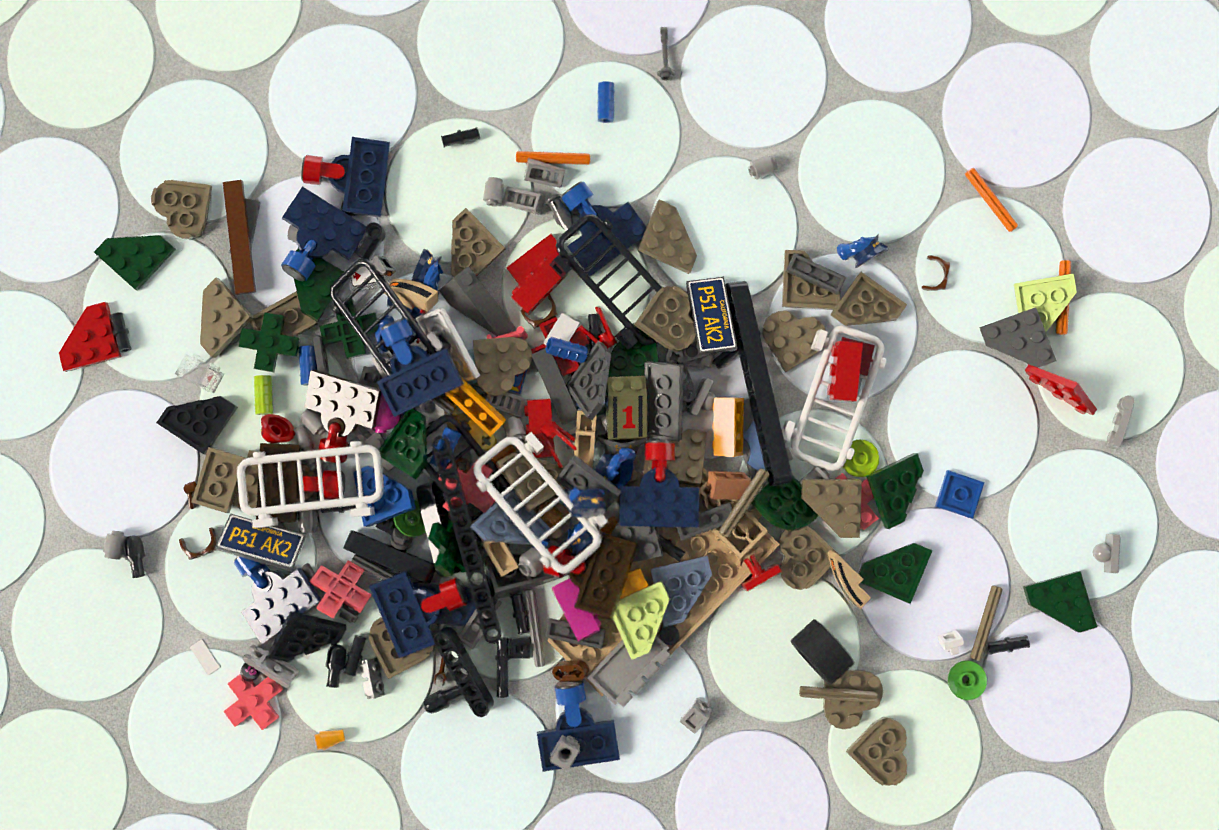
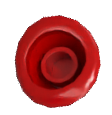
M275 414L262 416L261 436L266 442L279 444L289 442L294 438L295 431L293 429L295 428L289 420Z

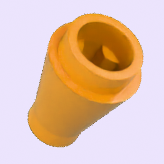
M343 729L319 731V734H315L317 749H323L324 751L345 741Z

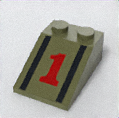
M645 376L608 377L605 394L608 440L647 438V390Z

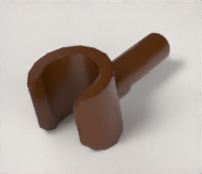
M195 481L187 483L183 487L188 497L189 509H194L191 501L193 498L192 493L195 492L197 485Z
M443 658L441 659L439 672L435 674L434 677L435 685L437 678L443 679L442 686H444L446 682V675L444 674L445 662Z

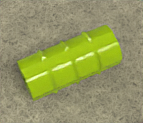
M270 375L254 376L255 415L273 414L272 376Z

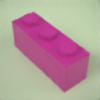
M567 579L553 586L552 592L579 643L598 633L601 623L597 615L593 616L591 613L574 607L580 588L576 587L570 579Z

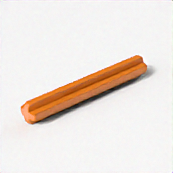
M516 152V162L527 163L529 158L551 164H590L589 153Z
M971 168L968 170L965 176L1009 232L1016 229L1018 224L976 169Z
M1060 261L1059 276L1071 274V261ZM1069 303L1056 320V334L1066 335L1068 333Z

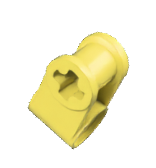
M470 419L468 424L472 429L469 433L482 449L489 451L497 444L495 436L492 435L490 437ZM485 438L490 439L491 444L489 446L485 444Z

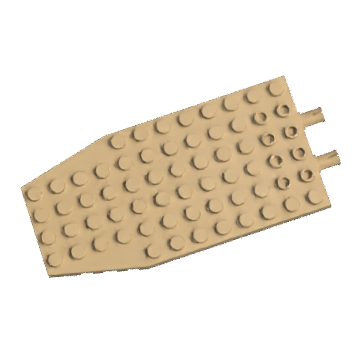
M704 468L700 487L679 484V487L699 488V513L729 502L732 509H734L738 500L712 499L710 497L711 491H707L709 475ZM755 507L751 511L746 510L728 538L719 533L721 527L681 541L676 527H657L658 534L667 540H672L671 543L686 552L680 562L708 556L712 572L711 578L706 583L684 622L673 625L678 629L680 636L675 644L667 645L669 646L667 651L670 654L751 574L746 563L743 561L744 559L754 554L758 563L761 564L780 545L759 522V518L762 515ZM664 552L663 556L633 562L629 572L640 567L649 587L654 584L650 569L677 563L678 561ZM563 613V615L561 616L560 620L567 621V619H566V617H565V615H564V613ZM597 615L601 623L599 628L606 629L602 649L550 638L547 641L566 661H584L589 668L584 679L601 696H604L587 676L618 645L622 637L614 619L611 620ZM661 621V624H660V626H659L658 632H657V634H656L659 638H660V630H661L662 627L664 626V625H663V621Z

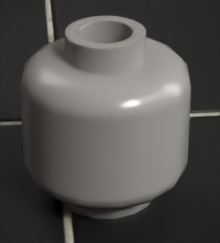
M530 548L519 558L518 566L525 576L535 577L543 571V563L540 561V558L543 556L536 548Z

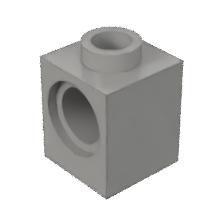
M562 735L551 753L550 762L568 771L579 752L578 741L571 736L566 737ZM564 748H568L571 750V752L568 754H564L561 752V750Z

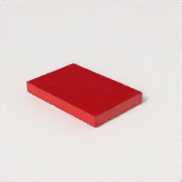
M549 234L506 267L520 286L526 282L525 278L530 272L533 271L535 273L538 270L539 263L545 257L547 259L550 256L556 258L559 255L556 250L557 240L552 234Z

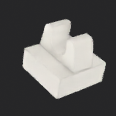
M956 630L937 636L941 646L948 652L950 651L952 656L959 654L958 646L964 645L963 638Z

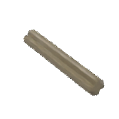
M759 469L720 528L719 533L722 536L728 538L769 477V473L766 470Z
M991 586L970 655L974 660H982L1003 591L1001 587Z
M800 686L799 688L800 697L868 703L877 702V693L872 691Z

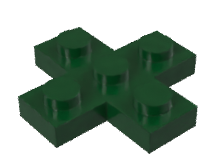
M350 299L345 305L354 316L357 312L354 300ZM374 312L359 316L356 320L365 331L378 318ZM342 313L340 315L336 314L338 322L319 326L323 344L329 345L342 341L347 359L367 355L364 343ZM376 325L367 335L377 332L378 326Z
M264 312L261 331L242 328L238 347L257 350L254 369L275 373L278 354L297 357L300 338L282 335L285 316Z
M448 520L446 529L439 522L432 523L428 540L439 550L434 567L446 578L453 575L455 566L462 573L466 572L452 520ZM471 554L467 556L469 562L472 560Z

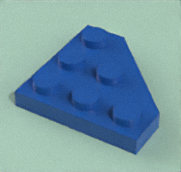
M372 466L361 468L363 496H370L376 492L375 471ZM356 470V471L353 472V475H354V480H355V486H356L357 496L359 497L358 479H357V470ZM383 473L384 493L377 502L368 504V507H374L375 515L362 516L363 526L370 527L416 509L412 490Z

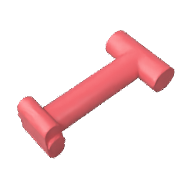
M519 326L514 332L496 337L488 334L486 338L515 337L526 340L528 334L522 326Z

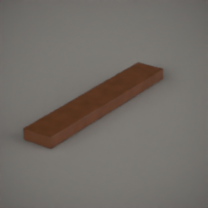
M242 180L222 182L235 294L256 293L244 183Z

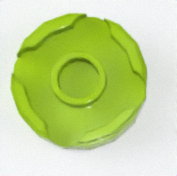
M854 440L851 448L854 449L853 457L851 460L846 459L843 469L851 476L866 477L873 473L879 465L878 450L867 440Z

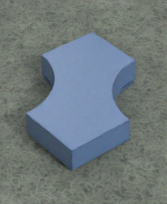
M753 421L744 433L743 439L748 443L750 449V456L746 464L758 472L759 469L765 470Z

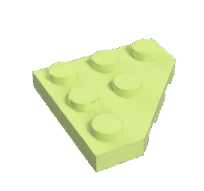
M1074 274L1013 284L1018 313L1036 307L1045 332L1048 331L1077 293Z
M662 581L628 595L618 602L613 619L631 660L649 653L670 600Z

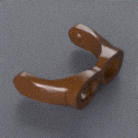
M928 255V260L937 261L942 266L944 278L937 286H922L921 289L927 291L945 290L950 262H946L937 256Z
M550 294L548 299L552 303V308L544 319H529L525 311L520 310L524 319L534 329L540 327L539 324L558 316L555 302Z
M213 527L209 528L211 541L207 548L200 553L189 551L184 539H179L180 547L189 560L217 551L215 548L216 533Z

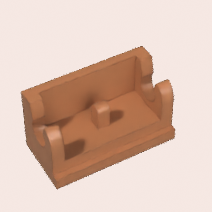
M709 471L707 491H711L710 497L712 499L739 500L752 480L744 472Z

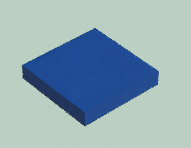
M946 470L935 507L973 519L985 482Z

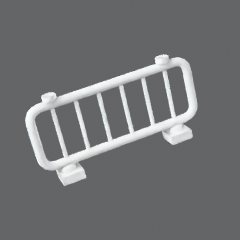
M844 325L836 326L832 329L829 337H827L828 332L822 329L816 332L811 349L815 351H820L822 348L825 349L797 428H794L796 423L791 421H785L782 428L784 441L792 439L791 452L795 458L829 471L839 470L845 464L846 459H852L854 449L851 448L874 379L878 368L883 369L886 364V358H883L884 345L879 338ZM840 333L873 343L877 348L875 356L872 358L873 362L868 376L859 375L866 382L862 393L857 395L860 399L855 412L815 398L820 384L825 386L831 384L823 381L822 377L826 366L830 367L832 364L828 360L831 355L832 346L835 345L836 338ZM816 402L852 415L853 419L849 430L809 417L813 403ZM807 420L847 434L842 449L803 435ZM802 438L841 452L836 463H829L800 452L798 449L800 439Z
M530 432L525 436V444L516 437H506L475 462L473 471L479 481L476 485L483 493L486 490L539 551L543 556L540 558V561L546 568L551 566L559 573H569L598 549L601 544V535L596 527L598 526L601 529L608 521L603 515L589 518L577 517L584 527L551 554L541 542L571 518V513L539 539L529 529V526L560 500L570 510L573 505L566 492L532 454L534 452L538 455L544 448L533 433ZM509 444L515 445L520 453L487 479L481 472L482 466ZM524 455L533 468L500 494L490 482ZM537 470L546 482L512 509L503 497ZM549 485L559 497L525 524L516 511ZM588 530L593 536V543L570 563L564 566L560 565L554 557L583 532Z
M362 441L350 442V447L265 456V452H255L253 457L246 458L240 462L237 469L241 509L249 516H259V519L252 520L253 528L278 526V519L271 518V514L356 505V509H350L351 517L375 515L374 507H368V504L377 502L384 493L380 452L372 445H362ZM359 453H371L373 455L376 492L370 496H363ZM355 454L359 497H343L340 455ZM336 456L340 499L324 500L320 458ZM316 458L320 501L305 503L301 460ZM297 460L301 503L285 505L282 462ZM277 462L281 505L266 507L262 464ZM258 464L262 507L251 508L248 505L245 469L249 465Z

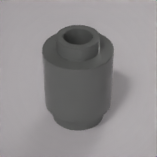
M318 509L298 511V528H300V533L316 532V527H318Z

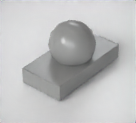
M708 378L701 379L695 398L690 402L689 410L686 413L697 416L700 408L703 410L713 409L716 396L709 392L714 381Z
M1106 534L1105 543L1097 544L1092 551L1093 557L1097 561L1104 562V572L1119 573L1121 536L1118 534Z

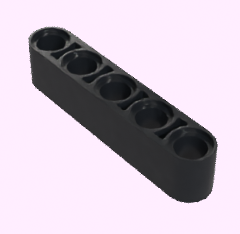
M434 481L417 486L416 495L428 538L432 523L439 522L446 529L449 515L447 509L443 507L445 503L443 492ZM428 540L435 566L439 550ZM456 566L454 568L453 574L460 572V570ZM436 569L437 574L440 577H444V575L438 569Z
M350 530L343 549L400 573L407 571L410 577L428 584L431 583L436 571L432 562L398 550L391 545Z
M445 626L434 636V644L474 715L485 717L494 705L493 697L454 628ZM442 634L448 637V641L442 637ZM452 652H455L458 657H454ZM461 669L466 670L467 674H464ZM470 686H474L477 691L472 690ZM480 703L485 704L486 708H483Z

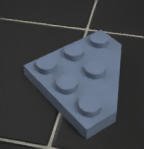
M513 489L503 497L512 509L521 503ZM497 502L471 526L484 541L533 545ZM524 506L516 511L525 524L537 515L533 510L528 512ZM541 518L529 526V529L538 539L551 529Z
M708 556L650 569L653 583L656 584L662 581L670 598L662 618L664 627L683 623L692 606L712 576Z

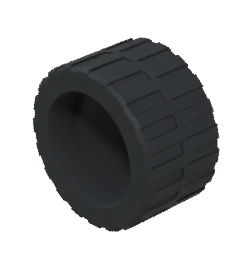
M813 619L790 640L804 660L829 685L836 682L855 664L846 649L816 619Z

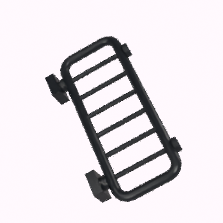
M592 214L584 215L557 239L556 250L559 255L549 265L562 279L572 269L625 326L615 337L627 350L637 342L644 345L654 344L657 341L651 337H644L640 333L639 328L635 327L625 315L653 289L658 292L662 288L661 285L611 231L613 225L609 220L605 219L602 221ZM587 222H593L599 230L572 255H569L564 249V243ZM603 233L612 245L583 270L573 258L597 236ZM616 247L625 259L596 284L586 272ZM628 261L638 273L609 298L600 289V286ZM641 275L651 287L622 313L612 301Z
M375 255L371 261L367 259L357 260L334 281L330 288V296L335 304L331 308L336 314L340 315L342 313L386 375L389 376L393 374L389 365L393 356L386 361L378 350L384 344L383 339L375 346L367 334L395 308L407 320L409 326L416 334L408 341L409 345L419 338L427 349L426 352L431 355L445 348L449 350L452 346L441 331H431L426 336L382 276H392L396 270L385 256ZM365 266L371 275L342 301L338 295L339 287L358 269ZM374 278L382 290L353 316L345 304ZM386 293L393 305L364 331L356 319L382 294Z
M443 415L426 428L427 438L446 422H450L456 427L457 432L461 433L470 446L455 457V461L471 449L475 451L479 458L485 454L484 450L469 433L472 429L465 420L461 422L454 415ZM433 450L427 454V459L433 455ZM491 459L487 463H485L488 467L494 470L492 474H495L499 470L491 461ZM427 461L428 464L424 468L425 471L444 493L442 483L439 480V472H436ZM502 473L490 482L492 483L497 479L505 490L510 487ZM480 511L474 517L471 516L472 524L473 521L479 518L481 515H483L484 512ZM475 532L478 546L481 551L484 548L482 546V540L480 539L479 535ZM469 535L464 539L466 544L471 543L473 540Z

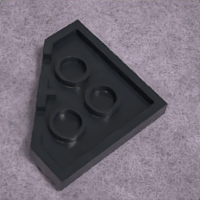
M223 396L168 406L156 423L200 453L206 455L208 447L213 445L238 406Z
M290 611L268 652V658L289 662L300 654L305 653V655L321 650L320 647L338 644L347 630L346 624Z

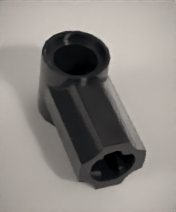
M371 222L366 226L365 234L354 254L362 259L370 260L379 243L386 236L381 225ZM374 229H380L377 236H371Z

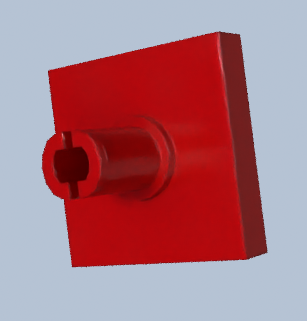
M753 554L743 560L752 576L742 582L741 586L748 592L782 571L776 564L762 569Z

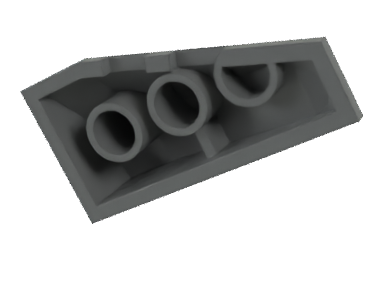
M469 266L438 290L451 307L495 336L507 334L516 328Z
M513 554L517 564H519L521 555ZM484 556L486 575L493 600L511 596L559 579V577L546 574L544 571L535 577L525 576L519 567L501 577L490 556Z

